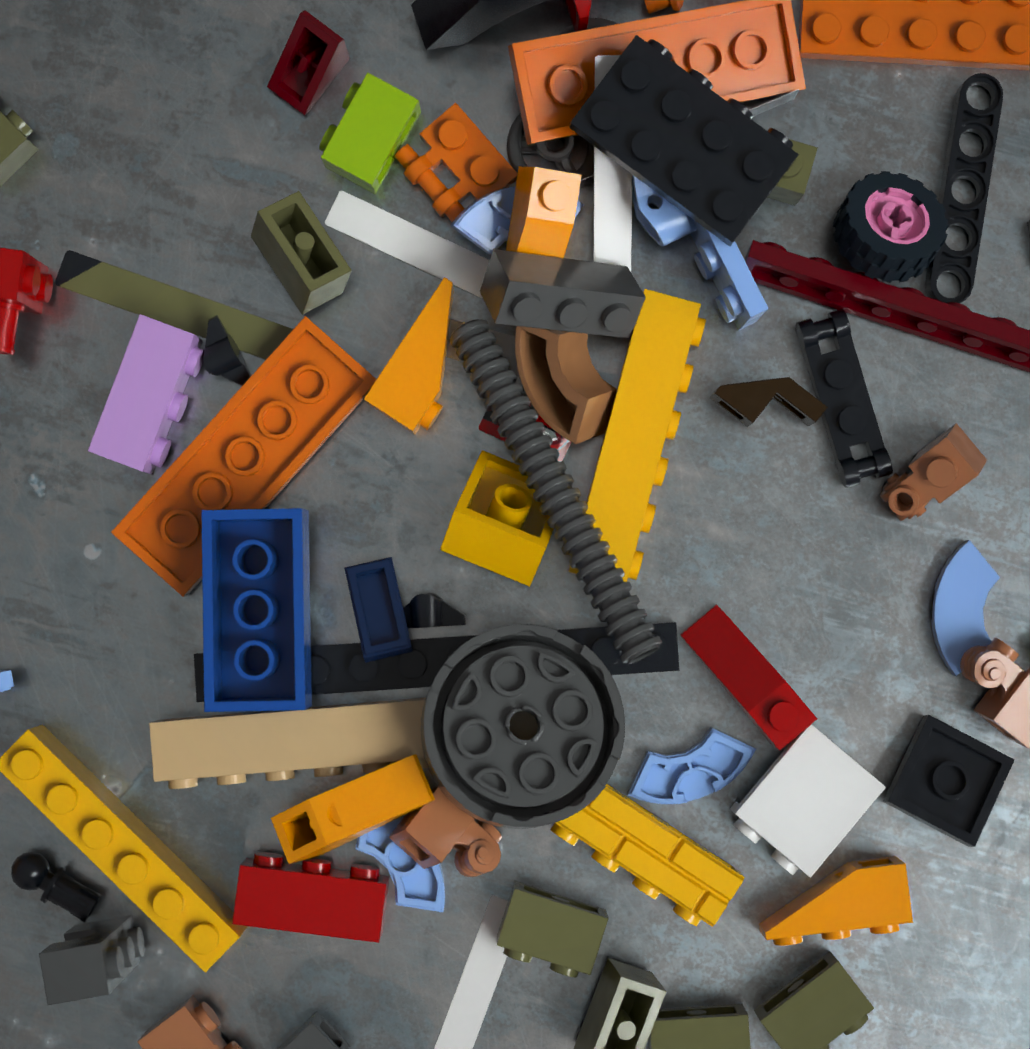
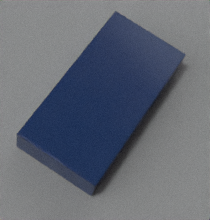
M392 557L345 567L365 663L413 652Z

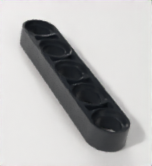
M977 73L970 76L958 88L954 99L938 202L943 204L946 210L944 214L945 218L948 219L949 227L954 225L963 227L969 235V243L965 250L955 251L950 249L944 242L928 266L925 282L926 294L929 298L944 303L964 302L971 295L974 286L1003 102V89L1000 82L994 76L986 73ZM974 85L985 87L991 95L989 108L984 110L973 108L967 101L966 93L968 88ZM966 132L978 134L984 143L982 154L977 157L965 155L959 146L961 134ZM967 179L974 184L976 197L972 203L963 204L953 197L952 185L955 180ZM951 272L959 277L962 289L957 297L947 298L939 293L937 279L940 274Z

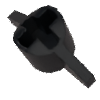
M218 315L208 321L203 358L205 370L209 374L221 375L243 386L251 377V374L243 361L237 344L231 335L227 333Z
M437 594L416 595L403 608L407 628L466 625V615L443 601Z

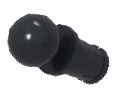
M34 852L23 853L12 864L11 876L13 882L20 889L37 890L40 888L44 891L40 901L46 903L49 900L70 912V914L79 918L82 922H86L101 899V894L85 887L65 874V868L61 867L56 874L52 873L48 861L42 854Z

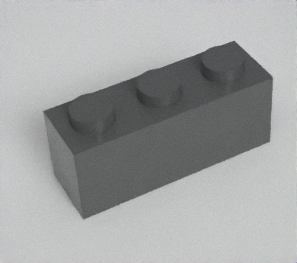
M493 249L480 289V293L496 324L621 338L631 337L646 298L627 266Z

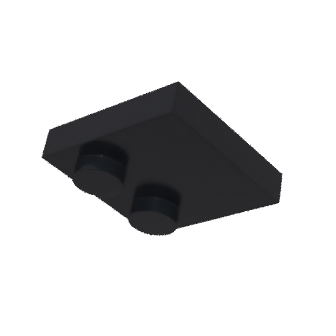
M925 715L921 719L883 802L968 847H975L1015 759L931 715Z

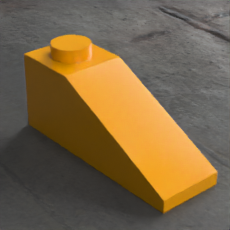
M518 167L506 251L564 258L574 226L581 174L539 167Z
M445 277L364 398L367 404L414 435H416L420 427L429 430L443 408L437 401L442 395L454 294L453 282Z

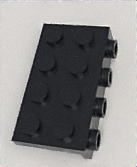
M636 35L572 119L570 129L720 240L731 246L784 174L793 165L799 154L792 150L793 143L783 133L773 128H769L767 131L752 120L753 114L742 103L732 98L726 101L712 91V83L700 72L694 69H689L686 72L672 61V54L662 44L652 39L646 42Z

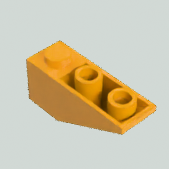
M414 754L309 798L271 817L288 864L321 856L434 801L435 798L417 754Z
M896 856L847 862L760 922V932L766 940L773 939L774 944L780 946L799 944L803 942L802 936L822 934V938L826 940L844 939L851 936V930L870 928V932L874 934L897 932L900 930L899 924L913 923L906 863Z

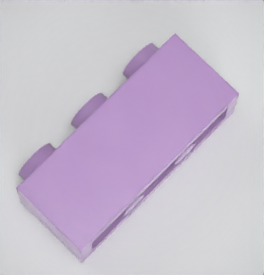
M140 314L88 451L149 474H153L155 466L162 467L171 446V441L166 439L173 421H180L188 402V395L183 394L190 376L196 377L203 364L204 350L200 349L203 340L195 334Z

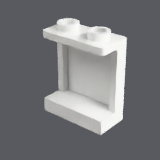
M811 724L790 742L740 803L735 802L732 805L731 811L739 817L733 825L755 844L763 837L776 848L771 857L790 874L794 875L798 869H801L811 878L886 787Z

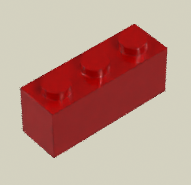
M255 852L254 858H246L240 864L232 924L379 943L383 933L390 876L379 875L380 868L371 865L352 864L350 871L331 869L332 862L324 859L310 858L303 860L302 865L288 864L283 862V855L270 852Z

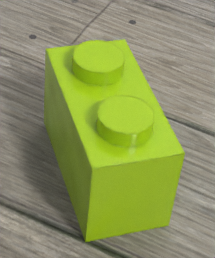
M367 72L361 84L354 82L350 87L342 105L346 112L338 126L334 124L329 126L321 140L319 150L323 151L321 159L325 168L376 195L396 159L394 157L395 154L402 148L421 113L418 99Z

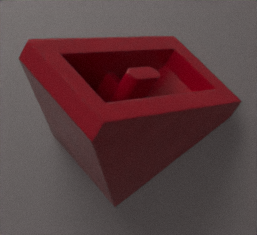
M304 10L299 14L267 87L303 115H306L350 60L344 39Z

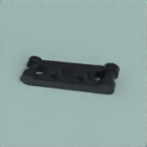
M844 309L828 313V318L813 322L809 318L796 322L798 340L815 396L828 407L821 416L842 484L847 488L860 484L861 478L874 474L877 478L891 475L893 473L891 459L882 440L851 337V328ZM833 337L836 350L821 354L819 340ZM865 443L868 456L854 460L850 447Z

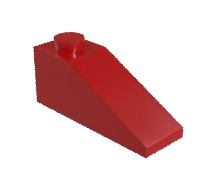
M717 604L680 634L682 639L767 741L779 751L817 720L816 716L786 680Z

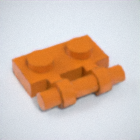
M456 102L420 133V138L430 149L426 154L419 156L409 144H406L394 156L406 169L403 173L412 185L419 184L434 201L432 208L440 217L447 216L451 222L465 209L461 203L470 195L476 201L488 193L508 188L517 180L518 173ZM442 163L458 181L452 188L448 189L433 172Z

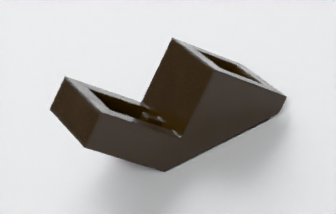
M790 377L721 385L710 396V399L746 427L755 422L772 399L807 426L816 423L828 408Z

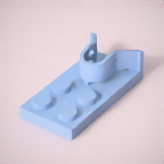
M632 174V204L636 219L647 233L662 247L691 234L699 250L698 253L694 254L696 264L705 280L713 279L720 293L715 298L716 303L727 323L734 321L738 331L755 323L769 308L736 242L734 241L731 246L727 245ZM648 204H655L658 209H652Z

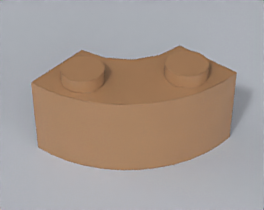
M516 326L515 355L517 368L524 390L537 413L555 432L574 444L604 434L617 389L603 380L593 366L587 347L588 334Z

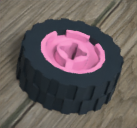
M881 171L880 174L876 175L874 173L868 174L862 181L858 180L853 185L837 211L833 222V227H835L833 236L835 242L840 247L839 252L850 261V265L853 268L861 270L865 273V276L872 279L875 277L882 279V282L891 283L892 281H899L900 283L908 281L910 277H918L925 268H928L946 241L948 235L946 230L949 224L944 214L946 210L943 204L938 202L937 196L932 190L929 191L917 179H910L907 177L908 175L902 173L891 174L890 171Z

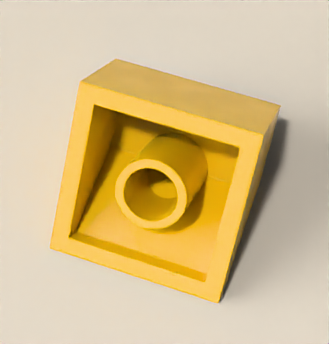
M482 450L455 507L440 550L530 587L554 528L549 527L547 520L550 517L549 515L542 514L540 510L542 502L535 501L533 497L535 489L528 488L526 484L528 476L521 475L518 469L520 465Z

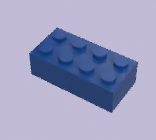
M303 508L201 510L204 712L308 709L312 706L309 510Z

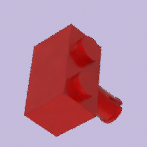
M0 248V354L15 355L14 346L19 313L42 314L43 303H48L52 295L53 278L51 274H48L49 267L22 250Z

